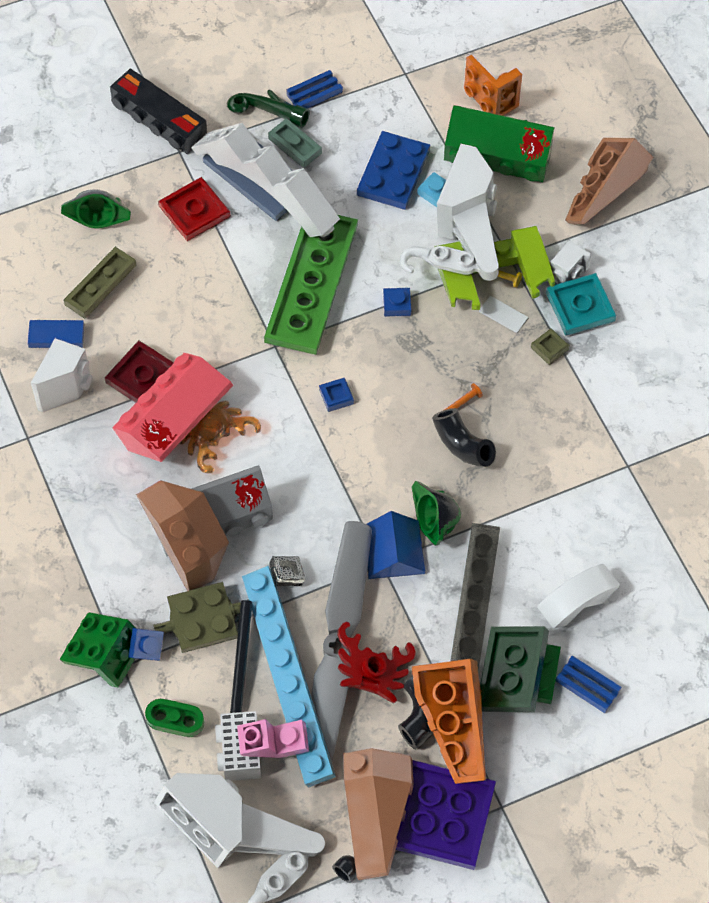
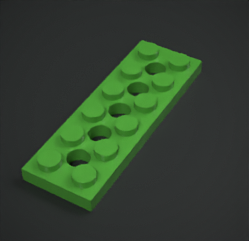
M338 215L340 220L333 225L334 230L329 234L333 238L329 241L320 240V236L309 237L301 226L264 336V343L317 354L357 230L358 219ZM316 255H321L326 258L323 262H315L312 260V258ZM313 276L318 278L319 281L315 284H309L305 282V279ZM302 298H308L312 302L307 306H302L298 301ZM294 320H301L305 323L300 328L290 325Z

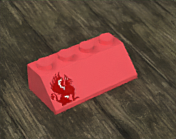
M183 353L175 359L174 364L164 374L157 378L153 386L138 398V401L130 410L120 417L119 421L112 428L128 451L162 462L232 388L233 384L202 357Z

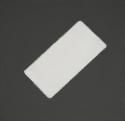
M489 296L479 310L483 315L515 333L519 331L528 319V316L492 296Z

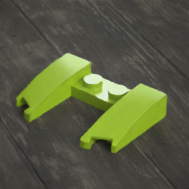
M537 226L511 231V239L494 242L499 268L518 264L532 299L540 296V291L537 287L542 283L548 281L551 287L555 286L552 269ZM459 241L438 245L465 251ZM438 268L451 307L456 306L457 299L472 301V310H480V301L472 274L464 275Z

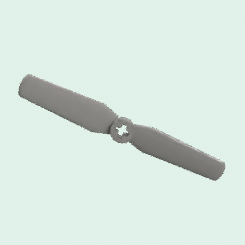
M348 521L344 525L325 609L329 635L323 643L324 657L314 675L311 695L331 762L334 756L348 687H341L340 683L342 680L350 677L339 671L338 665L344 663L338 654H334V649L330 647H334L336 642H340L337 632L342 623H350V627L345 630V633L351 638L361 620L372 535L371 527L358 521ZM341 643L342 648L345 649V651H346L347 654L349 655V652L347 651V649H346V648L343 646V644Z

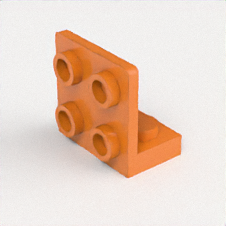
M473 55L466 57L464 90L469 97H473L480 104L483 112L504 116L519 107L522 73L517 68L508 73L505 72L495 79Z

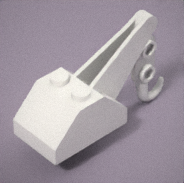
M465 144L460 145L437 202L438 236L449 239L458 238L465 251L445 246L408 248L400 256V265L406 272H414V269L408 266L407 260L411 257H419L435 268L464 275L478 272L484 280H494L497 278L499 264L489 216H494L497 207V201L493 200L497 184H493V171L476 147Z
M176 773L163 785L154 803L217 868L233 852L282 855L260 877L254 895L249 899L248 903H265L283 895L307 870L308 857H315L323 850L325 840L320 833L305 829L243 804L242 797L238 794L239 790L231 780H225L221 775Z

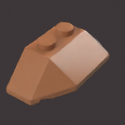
M160 480L136 494L186 590L201 588L213 581L229 541L204 493Z

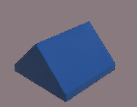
M389 511L367 523L372 529L367 566L368 579L425 574L418 520Z

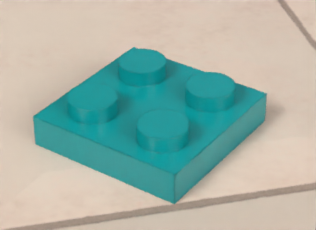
M596 273L546 288V295L565 336L615 322L616 314Z

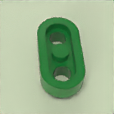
M160 698L151 701L146 707V721L154 730L184 737H194L204 728L203 713L196 706ZM160 713L166 715L163 720H157L156 716ZM187 720L195 722L191 727L185 726L184 723Z

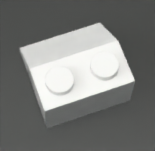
M56 338L54 339L31 381L38 411L45 412L78 400L83 391L89 389L92 375H90L89 361L87 360L84 348Z

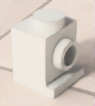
M568 241L550 263L555 283L560 284L577 279L582 271L586 272L591 254L573 242Z

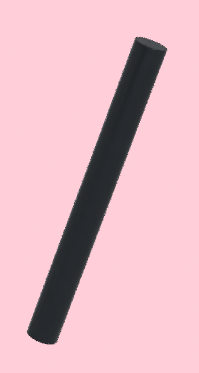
M242 600L240 605L230 713L242 712L252 601Z

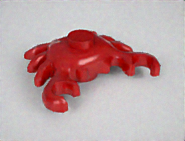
M342 623L338 628L337 636L349 652V655L343 648L338 650V655L344 663L339 664L338 669L342 674L350 678L342 680L340 686L354 687L374 693L393 704L397 702V698L389 690H401L404 688V684L393 680H399L408 675V669L398 672L396 669L414 659L416 651L413 644L410 642L406 644L407 655H402L399 647L394 646L392 648V660H389L384 652L378 654L372 652L369 647L360 650L358 644L361 635L356 634L353 638L348 637L345 630L350 627V623Z

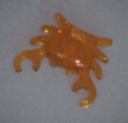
M222 401L216 404L179 444L183 445L191 438L188 444V455L193 456L195 446H198V468L204 473H213L214 468L211 465H205L204 461L206 459L216 460L217 454L208 447L218 446L221 438L230 435L231 427L236 428L242 436L246 434L244 428L248 424L255 427L256 433L261 432L259 420L251 416L232 417L241 415V409L227 408L229 402Z

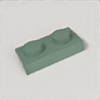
M287 118L268 132V139L303 168L322 154V147Z

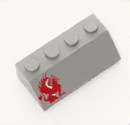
M259 465L191 488L204 493L221 528L227 536L237 535L243 529L252 526H263L273 519L271 501Z

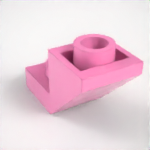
M264 719L237 726L240 755L283 758L309 752L306 723L303 720L273 726Z

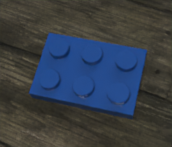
M382 131L358 185L357 196L406 210L430 152V144Z

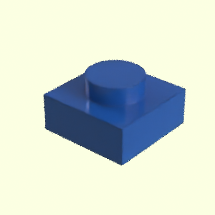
M383 288L384 317L411 316L410 288Z
M133 628L129 657L160 661L164 632Z

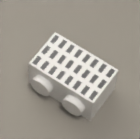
M256 711L220 714L221 724L215 725L216 743H222L223 753H217L218 771H224L225 780L229 779L231 781L261 778L260 757L240 755L237 729L238 725L257 721Z

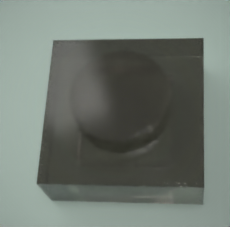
M272 556L269 565L275 586L303 585L306 579L299 556Z

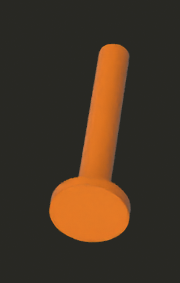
M473 383L471 384L472 390L444 410L457 409L474 396L481 398L483 397L482 391Z

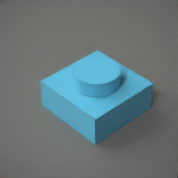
M433 172L418 187L417 194L437 207V202L446 180Z

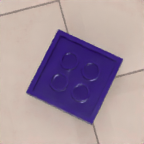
M412 760L414 786L411 795H408L405 805L406 815L404 821L400 823L396 837L398 840L396 850L475 870L496 781L486 779L455 784L449 769Z

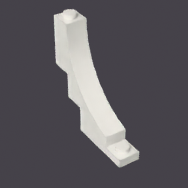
M243 123L208 132L191 147L197 156L207 153L216 164L243 174L266 190L297 220L309 237L327 236L334 230L333 225L340 220L305 169L301 168L291 171L275 147L271 145L261 148Z

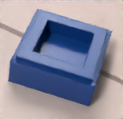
M345 377L319 385V391L328 412L354 404V399Z

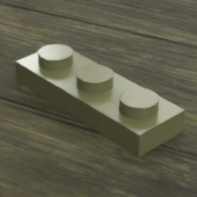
M115 246L66 296L64 305L86 319L137 266L136 260Z

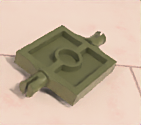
M223 582L167 596L170 608V621L153 624L154 630L163 631L164 634L173 632L179 641L181 652L185 653L237 639L235 615L240 614L241 602L232 604L231 600L227 597Z

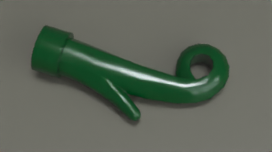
M272 90L267 91L270 98L250 93H237L232 95L227 101V108L233 113H242L251 105L283 119L287 118L300 128L305 127L310 115L308 108L300 105H291L278 97Z

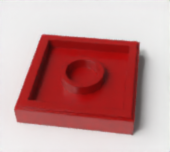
M202 177L158 201L160 209L186 241L231 217L229 209Z

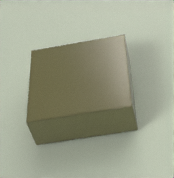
M552 328L531 343V349L548 365L565 354L570 346Z

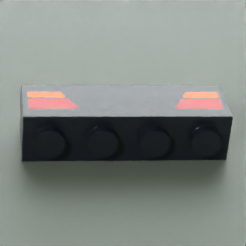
M131 68L110 86L111 101L117 109L124 110L137 123L144 124L150 128L154 135L163 137L173 148L180 149L187 155L193 150L191 147L207 134V123L203 117Z

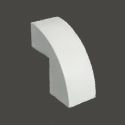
M604 564L596 565L563 583L549 594L537 608L553 629L565 627L583 608L603 604L621 585Z

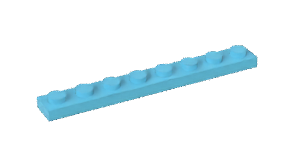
M269 566L242 576L249 601H252V612L286 723L303 720L306 723L309 752L296 754L304 783L309 788L335 778L336 775L272 570Z

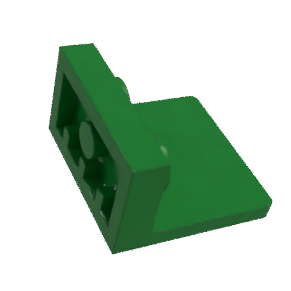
M89 612L81 621L79 628L66 646L60 660L64 664L95 670L110 686L119 688L136 659L129 657L132 629L136 627L128 619Z

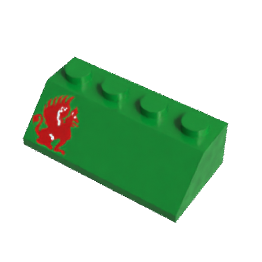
M453 105L445 141L444 161L453 163L460 145L465 144L476 147L493 172L543 183L550 160L555 127Z

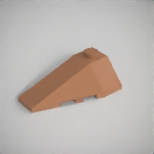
M603 138L587 164L590 167L589 173L582 177L580 183L583 185V188L574 197L565 221L571 224H585L639 180L647 172L648 166L654 157L635 138Z
M374 748L343 753L344 783L357 879L364 880L389 875L398 843L396 837L400 823L404 821L406 815L404 809L408 795H411L414 786L412 757Z

